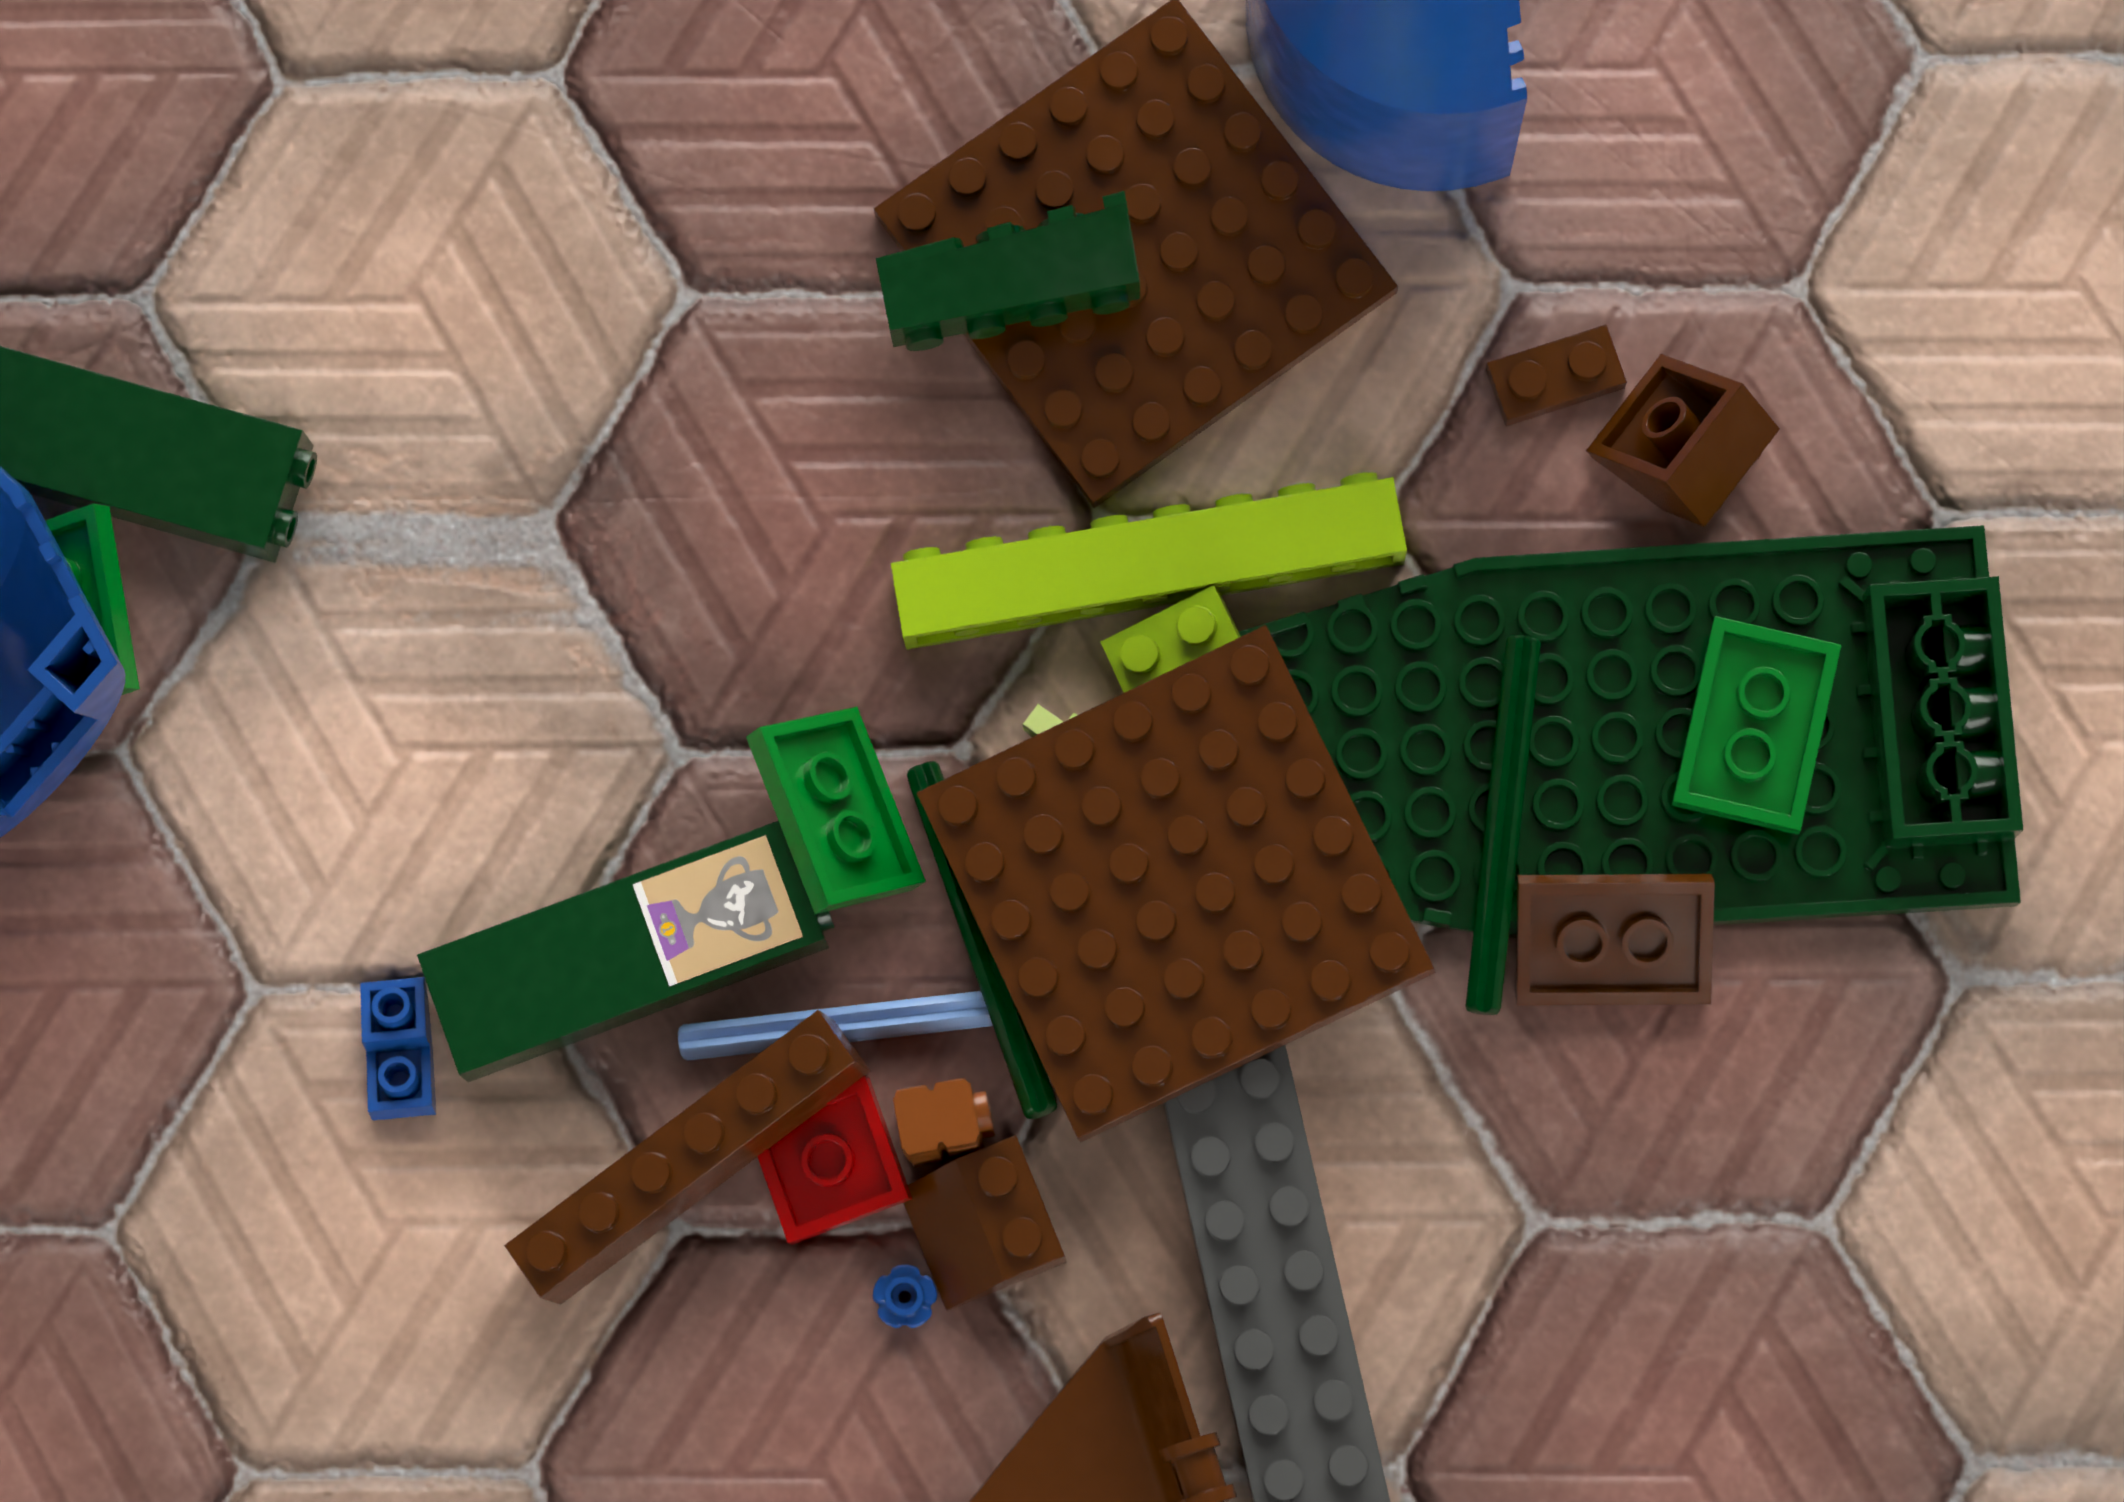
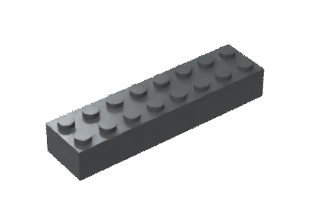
M1286 1045L1163 1103L1252 1502H1390Z

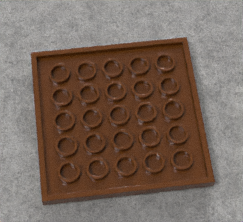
M1170 0L873 208L875 217L901 251L952 237L960 238L963 241L964 247L976 244V236L986 231L988 227L1011 222L1013 225L1023 226L1025 230L1036 228L1040 222L1048 219L1047 211L1073 205L1076 213H1091L1105 209L1102 196L1125 191L1140 279V299L1130 301V306L1125 310L1111 314H1094L1092 308L1067 313L1068 318L1065 321L1050 326L1035 327L1031 325L1030 321L1005 325V332L984 339L969 338L968 333H964V336L1093 508H1096L1397 294L1398 285L1179 0Z
M1266 625L917 792L1068 1120L1080 1142L1090 1139L1436 973Z

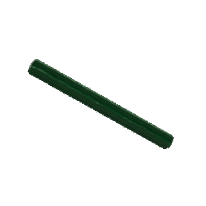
M1511 635L1505 643L1465 1004L1467 1011L1479 1015H1497L1502 1003L1541 647L1539 639L1527 635Z
M935 761L916 765L907 771L908 782L1023 1114L1027 1119L1046 1116L1057 1109V1100L1048 1074L917 795V792L944 780L940 765Z

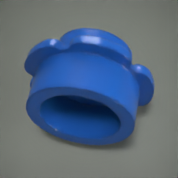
M903 1264L893 1267L888 1276L883 1275L877 1280L873 1289V1300L875 1303H878L877 1313L885 1324L893 1328H900L902 1325L916 1328L923 1325L931 1317V1305L937 1300V1289L933 1280L927 1275L922 1276L917 1267ZM902 1291H908L911 1294V1300L908 1303L899 1301V1294Z

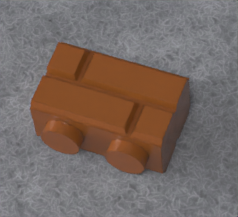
M965 1078L935 1083L934 1090H929L926 1085L896 1090L893 1103L901 1148L908 1162H911L914 1168L943 1163L946 1155H949L953 1161L985 1148L983 1139L995 1137L986 1091L974 1093L971 1083H968Z

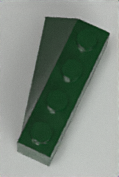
M1125 191L1102 196L1105 209L1091 213H1076L1073 205L1047 211L1048 219L1040 222L1036 228L1025 230L1023 226L1013 225L1011 222L988 227L986 231L976 236V244L964 247L963 241L960 238L952 237L876 258L893 347L906 345V349L909 351H923L940 346L944 342V337L968 333L969 338L984 339L1005 332V325L1030 321L1032 326L1044 327L1065 321L1068 318L1067 313L1092 308L1094 314L1103 315L1116 313L1128 308L1130 301L1140 299V279Z

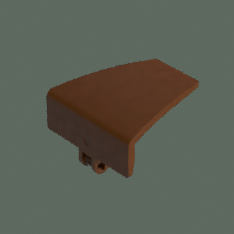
M1161 1313L1145 1316L1106 1336L1016 1442L969 1502H1226L1236 1498L1237 1494L1234 1485H1226L1215 1451V1447L1221 1445L1217 1432L1200 1435Z

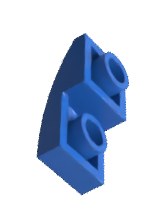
M417 977L360 983L362 1044L366 1050L368 1113L372 1121L436 1115L433 1047L425 978Z

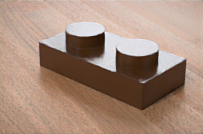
M1606 324L1487 362L1486 372L1506 427L1625 389L1627 384Z

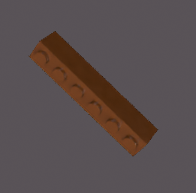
M817 1010L504 1246L541 1299L561 1305L871 1071L836 1022Z

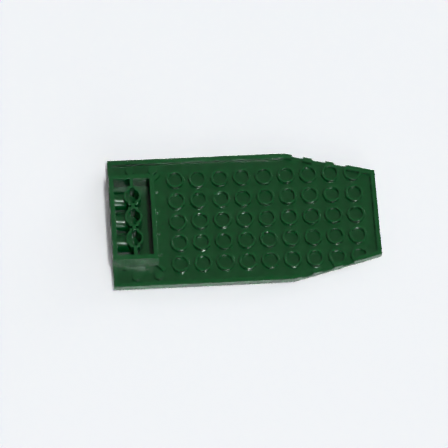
M1984 525L1477 557L1456 563L1452 568L1426 576L1421 574L1399 581L1397 585L1366 595L1361 593L1337 601V604L1308 613L1303 611L1239 631L1240 636H1244L1264 625L1267 626L1411 922L1469 933L1474 932L1505 643L1511 635L1535 637L1539 639L1541 647L1509 938H1516L1517 875L1712 874L1715 882L1713 925L2014 907L2021 903L2015 838L2023 831L2001 594L1999 576L1989 577ZM1715 616L1841 644L1803 823L1798 835L1671 806L1711 625Z

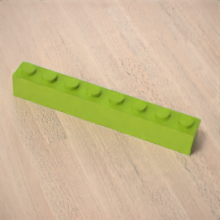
M1374 472L1357 473L1342 478L1340 480L1341 486L1316 490L1313 483H1299L1279 489L1277 491L1278 497L1253 501L1251 494H1234L1216 500L1215 508L1191 511L1190 506L1186 504L1170 505L1153 511V518L1128 522V517L1125 515H1112L1093 520L1090 523L1091 529L1066 533L1064 526H1048L1030 531L1028 533V540L1003 543L1002 537L992 536L967 542L965 544L966 550L941 554L940 548L926 547L908 551L903 554L904 561L891 563L906 650L1176 604L1212 585H1215L1220 591L1221 596L1404 565L1407 547L1394 478L1378 479L1377 473Z

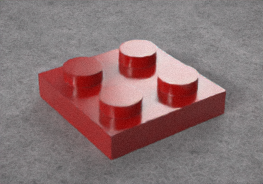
M866 1076L860 1078L828 1102L825 1107L757 1156L788 1244H796L913 1199L871 1080Z

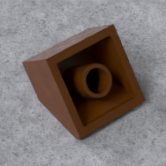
M1660 354L1586 449V452L1663 511L1705 527L1713 515L1722 507L1727 497L1750 467L1759 459L1780 428L1743 383Z
M1016 1135L955 1159L908 1185L913 1199L903 1204L946 1311L1067 1263Z

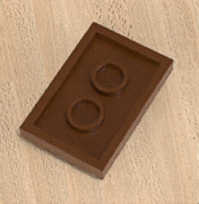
M1712 874L1517 875L1515 974L1517 1006L1711 1004L1715 886Z

